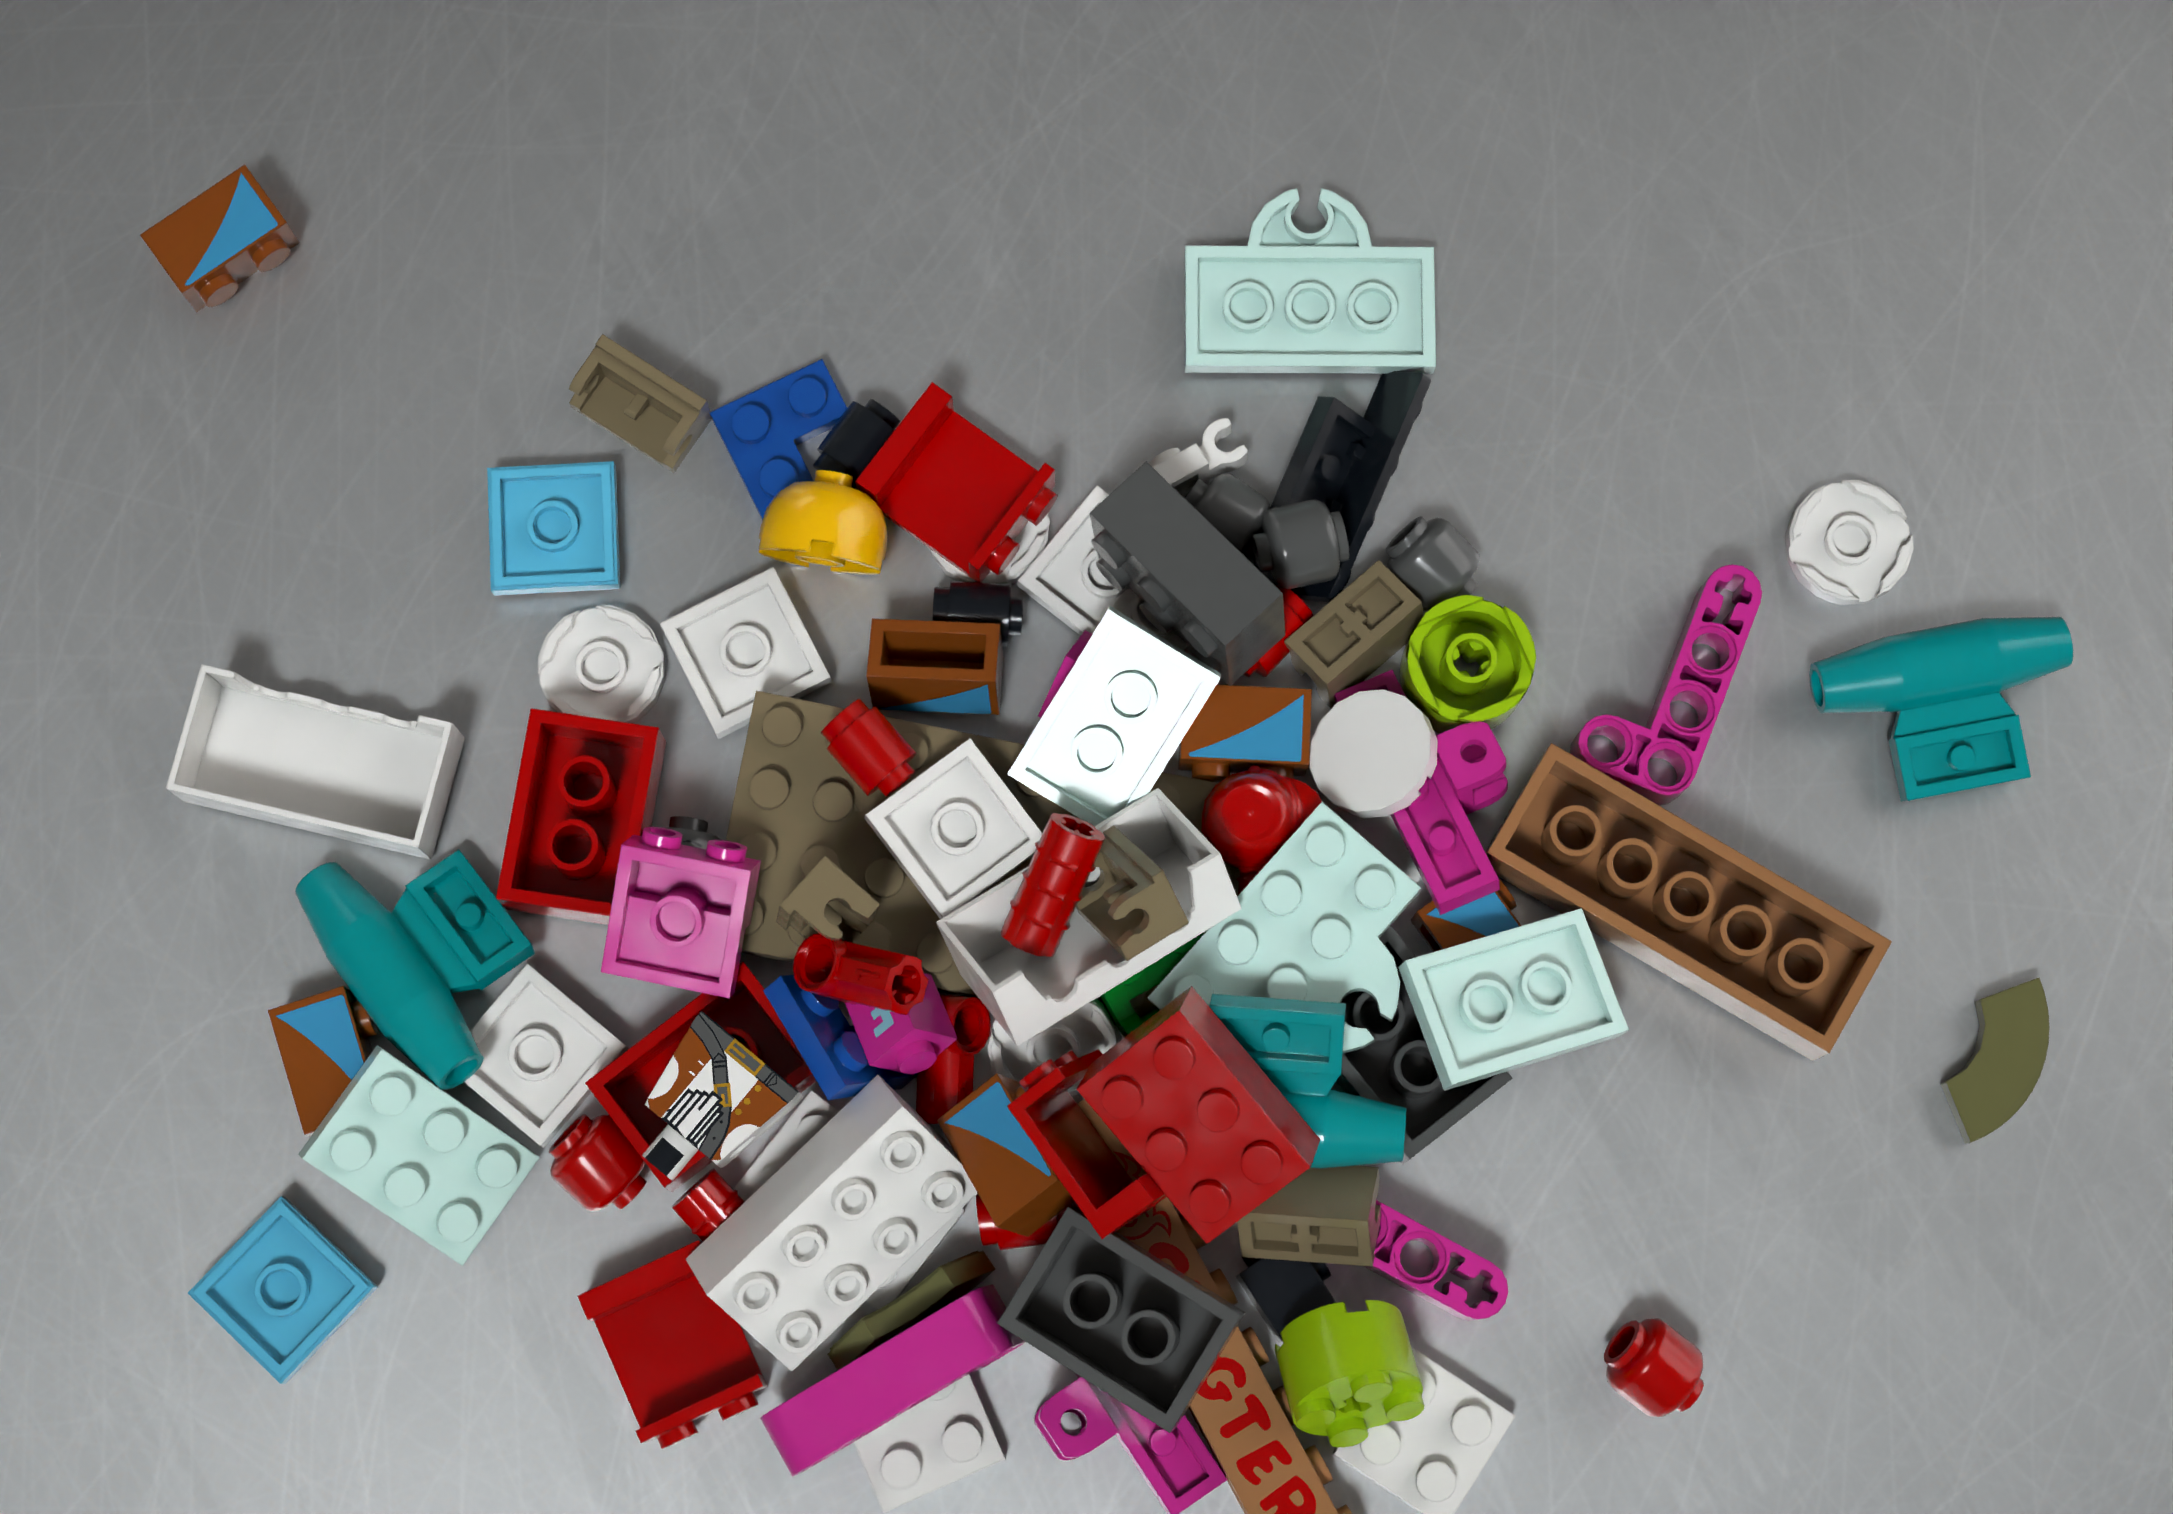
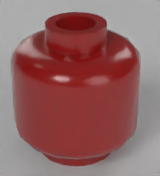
M583 1114L559 1136L549 1149V1153L555 1158L550 1169L551 1177L587 1211H600L611 1203L621 1210L639 1194L647 1182L640 1175L645 1166L644 1160L610 1115H600L591 1120L586 1114Z
M1659 1318L1645 1319L1640 1323L1637 1320H1633L1624 1324L1614 1334L1606 1347L1604 1361L1608 1364L1606 1368L1607 1382L1618 1394L1647 1416L1664 1417L1675 1410L1683 1412L1696 1402L1703 1390L1704 1382L1700 1378L1703 1370L1702 1353L1693 1343Z

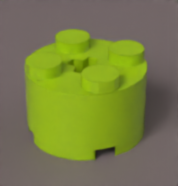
M1462 595L1446 599L1425 613L1410 636L1400 663L1402 690L1405 696L1429 718L1433 730L1439 734L1470 722H1485L1489 725L1490 729H1493L1503 723L1514 712L1531 684L1536 662L1534 641L1523 620L1506 606L1501 607L1493 602L1484 600V597ZM1460 656H1462L1467 664L1474 662L1479 664L1480 667L1474 677H1470L1467 671L1459 672L1455 668V664Z
M1365 1300L1368 1311L1347 1313L1344 1302L1316 1308L1286 1325L1281 1331L1282 1346L1280 1347L1275 1344V1354L1294 1424L1306 1433L1328 1436L1330 1445L1333 1447L1357 1445L1368 1437L1367 1429L1385 1425L1391 1421L1409 1420L1418 1416L1424 1410L1423 1386L1402 1313L1396 1306L1385 1301Z

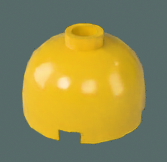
M816 470L814 481L792 483L779 491L767 506L760 527L759 553L778 561L809 567V563L831 566L830 571L877 575L881 572L882 562L886 556L887 526L882 510L868 494L852 488V476L835 471Z

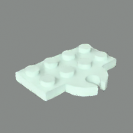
M1295 188L1283 192L1264 205L1252 223L1248 246H1185V373L1386 374L1393 371L1434 374L1436 368L1434 247H1372L1365 220L1352 203L1333 191L1321 188L1317 209L1324 216L1326 225L1316 233L1301 232L1292 223L1291 216L1297 210L1300 200L1298 190Z
M1321 802L1238 895L1237 898L1242 909L1207 930L1149 995L1148 1000L1161 1010L1191 986L1209 1007L1212 994L1341 1003L1348 994L1362 991L1370 994L1376 1000L1380 1016L1392 1022L1397 1011L1400 979L1394 957L1379 938L1421 892V887ZM1345 1022L1343 1053L1362 1049L1375 1041L1367 1028L1352 1027Z

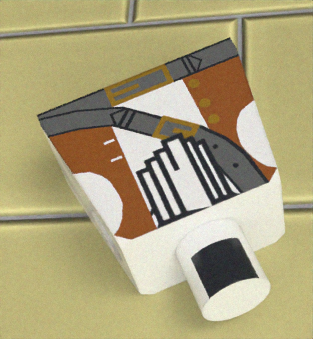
M701 1011L692 1022L645 1103L650 1110L668 1125L642 1156L672 1181L698 1150L722 1169L797 1106L803 1099V1096L797 1089Z

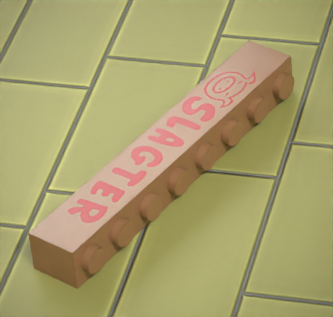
M1086 1100L1078 1102V1106L1134 1182L1139 1177L1145 1175V1170ZM1167 1197L1142 1216L1116 1231L1231 1304L1235 1305L1238 1303L1221 1269L1218 1268L1209 1273L1197 1251L1207 1244L1183 1215L1177 1214L1172 1202ZM1237 1327L1190 1404L1189 1410L1220 1469L1227 1478V1482L1244 1514H1352L1346 1504L1338 1509L1334 1507L1323 1486L1333 1481L1325 1461L1315 1445L1304 1450L1292 1428L1294 1422L1285 1388L1282 1385L1272 1391L1260 1367L1270 1361L1252 1327L1240 1331L1239 1327Z

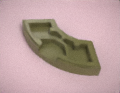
M2040 978L1975 1001L1979 1022L1975 1051L1960 1072L1940 1084L1965 1144L1987 1136L2007 1122L2025 1103L2041 1075L2047 1055L2050 1026L2046 996Z
M978 1250L939 1266L924 1280L900 1297L862 1317L830 1348V1352L827 1355L837 1370L843 1368L966 1295L995 1270V1267L985 1252H978Z

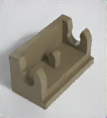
M602 334L595 343V348L578 370L569 386V390L574 392L569 402L571 408L672 473H675L712 420L707 400Z
M1378 560L1284 641L1290 651L1291 661L1295 670L1300 676L1307 673L1317 686L1316 690L1319 697L1332 709L1336 704L1334 695L1337 692L1363 682L1408 643L1414 628L1423 618L1422 602Z
M1113 825L1103 831L1105 840L1094 863L1095 867L1100 869V877L1095 884L1083 889V898L1078 901L1076 909L1128 961L1184 927L1189 921L1164 871Z
M824 855L780 904L776 922L785 930L791 926L805 939L813 934H821L831 940H840L843 934L838 926L842 920L845 926L862 934L873 922L880 904Z
M1379 1167L1309 1168L1237 1222L1242 1257L1373 1267L1374 1251L1381 1218V1205H1376L1380 1183Z

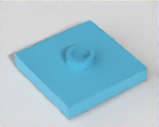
M614 461L487 468L491 592L494 596L620 589L617 475Z
M281 1196L202 1277L188 1294L280 1384H286L371 1296L378 1286L286 1197Z

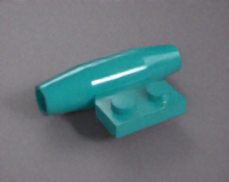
M2062 617L1981 618L1882 637L1814 662L1810 665L1809 670L1810 687L1814 703L1820 713L1897 712L1891 737L1888 741L1900 801H1910L2030 778L2031 773L2019 715L2015 714L1999 692L2069 667L2073 661V644L2069 628Z
M457 850L405 885L406 889L392 912L338 863L329 862L318 866L302 878L296 887L295 893L328 961L385 1038L441 1090H448L465 1082L480 1068L484 1058L451 993L479 988L483 990L535 954L530 941L460 850Z
M1212 994L1210 1001L1212 1011L1319 1137L1320 1142L1310 1168L1324 1169L1403 1161L1407 1108L1331 1090L1342 1072L1346 1003Z

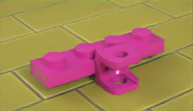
M1389 670L1337 692L1334 696L1335 703L1359 691L1384 689L1403 696L1405 694L1393 670ZM1485 722L1462 724L1436 735L1438 740L1437 765L1431 779L1427 776L1424 785L1418 790L1421 794L1410 806L1391 814L1440 915L1500 890L1499 878L1467 817L1468 814L1495 803L1508 790V781L1503 774L1506 768V758L1489 725Z
M1076 1374L1077 1380L1045 1401L1034 1416L1036 1427L1055 1456L1062 1461L1073 1460L1089 1453L1116 1435L1167 1514H1179L1227 1481V1478L1185 1414L1177 1428L1169 1433L1078 1374ZM1064 1413H1072L1079 1419L1080 1431L1076 1436L1068 1435L1063 1431L1061 1417Z

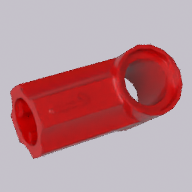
M813 934L806 938L799 946L794 957V978L798 986L803 990L852 1005L860 1004L902 1015H907L914 1005L923 1002L929 980L923 973L922 960L917 957L860 945L842 939L831 940L821 934Z
M940 995L958 1039L937 1055V1059L931 1067L917 1073L916 1112L929 1124H939L937 1119L973 1092L974 1054L979 1053L985 1047L991 1028L988 1009L978 998Z

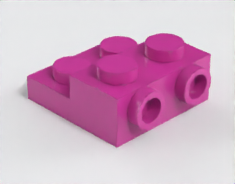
M645 827L642 836L632 835L621 844L601 972L730 998L735 993L745 929L751 923L761 860L746 858L747 847L736 842L709 840L707 849L682 845L683 834L678 831L661 827Z

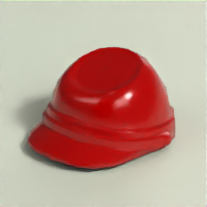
M1251 766L1247 771L1231 774L1212 789L1204 802L1202 833L1220 852L1226 864L1238 868L1243 874L1260 872L1319 806L1322 800L1318 792L1304 782L1282 776L1272 770Z

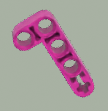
M1733 564L1722 566L1714 571L1701 586L1690 608L1646 727L1617 716L1607 714L1596 716L1588 721L1571 743L1569 753L1659 806L1669 804L1678 798L1695 778L1761 603L1762 589L1760 581L1754 573L1744 566ZM1723 589H1727L1733 592L1732 603L1735 607L1725 617L1722 624L1714 623L1712 621L1718 616L1723 603V596L1720 592ZM1705 644L1712 647L1719 656V669L1708 670L1697 665L1692 656V646ZM1683 701L1692 705L1698 715L1697 727L1686 728L1675 723L1670 714V703ZM1594 735H1602L1612 740L1617 750L1616 761L1605 763L1593 758L1588 750V738ZM1659 758L1671 763L1677 776L1676 784L1666 787L1655 783L1648 773V760Z
M1376 1200V1205H1381V1218L1374 1251L1375 1258L1373 1267H1364L1446 1312L1467 1321L1486 1319L1501 1310L1508 1296L1507 1279L1501 1269L1483 1257ZM1416 1240L1424 1243L1433 1254L1432 1269L1424 1277L1409 1275L1401 1265L1400 1253L1408 1241ZM1450 1257L1458 1261V1264L1451 1269V1274L1463 1280L1476 1278L1479 1274L1485 1278L1482 1289L1490 1294L1488 1301L1475 1302L1469 1307L1464 1303L1468 1292L1451 1281L1443 1284L1442 1293L1434 1289V1285L1447 1272Z
M994 1285L982 1286L960 1297L763 1415L760 1419L792 1477L820 1463L959 1379L982 1369L1024 1344V1340L997 1324L1006 1310V1306Z

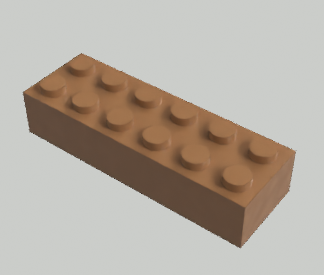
M1552 743L1540 757L1485 851L1498 877L1561 914L1582 908L1589 928L1595 934L1812 1061L1831 1052L1892 943L1891 940Z

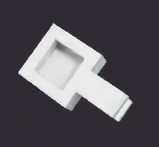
M1222 418L1212 422L1206 428L1200 447L1195 443L1182 451L1179 448H1171L1157 455L1149 464L1185 497L1198 478L1209 485L1210 478L1242 467L1248 460V450L1245 445H1241L1230 452L1221 451L1216 447V443L1220 439L1226 438L1232 433L1230 420Z

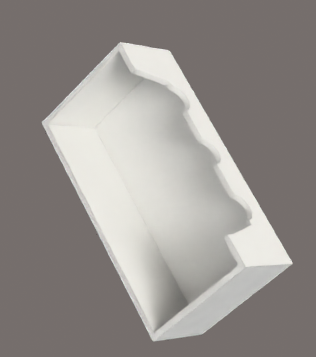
M201 664L166 789L187 803L432 860L465 737L450 722L421 715L418 716L417 722L403 721L361 708L344 707L314 697L271 690L254 684L235 672Z
M1159 788L1094 826L1103 833V831L1114 825L1164 871L1189 921L1187 925L1132 959L1126 961L1078 913L1076 907L1069 921L1071 927L1065 931L1053 957H1040L1026 953L1005 940L1001 935V930L1011 908L1010 901L1016 897L1024 878L1022 872L1027 870L1028 867L936 922L960 975L1017 1046L1045 1031L1050 1026L1242 909L1220 852ZM1096 867L1090 873L1085 887L1092 886L1098 881L1100 877L1099 867Z
M877 1075L686 1258V1261L706 1295L789 1370L793 1371L977 1194V1191L953 1148Z

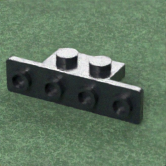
M1393 371L1382 374L1364 417L1357 414L1335 397L1318 396L1270 509L1308 500H1319L1328 507L1330 512L1339 511L1347 534L1349 560L1340 562L1338 575L1331 581L1290 589L1301 599L1330 602L1347 585L1351 576V569L1365 536L1373 525L1375 513L1390 477L1398 466L1399 456L1414 421L1421 412L1422 402L1431 383V379L1422 372Z

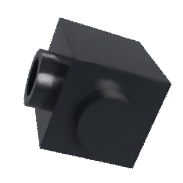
M1241 1256L1248 1268L1235 1277L1278 1342L1283 1341L1281 1331L1294 1319L1316 1308L1337 1303L1323 1282L1332 1276L1325 1263Z

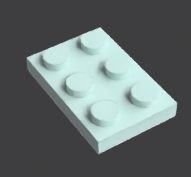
M1109 606L1007 774L1078 818L1096 826L1150 792L1220 680L1221 673Z
M1582 908L1408 959L1398 967L1444 1091L1614 1039L1629 1030Z
M378 1045L298 1154L303 1160L462 1266L540 1158Z

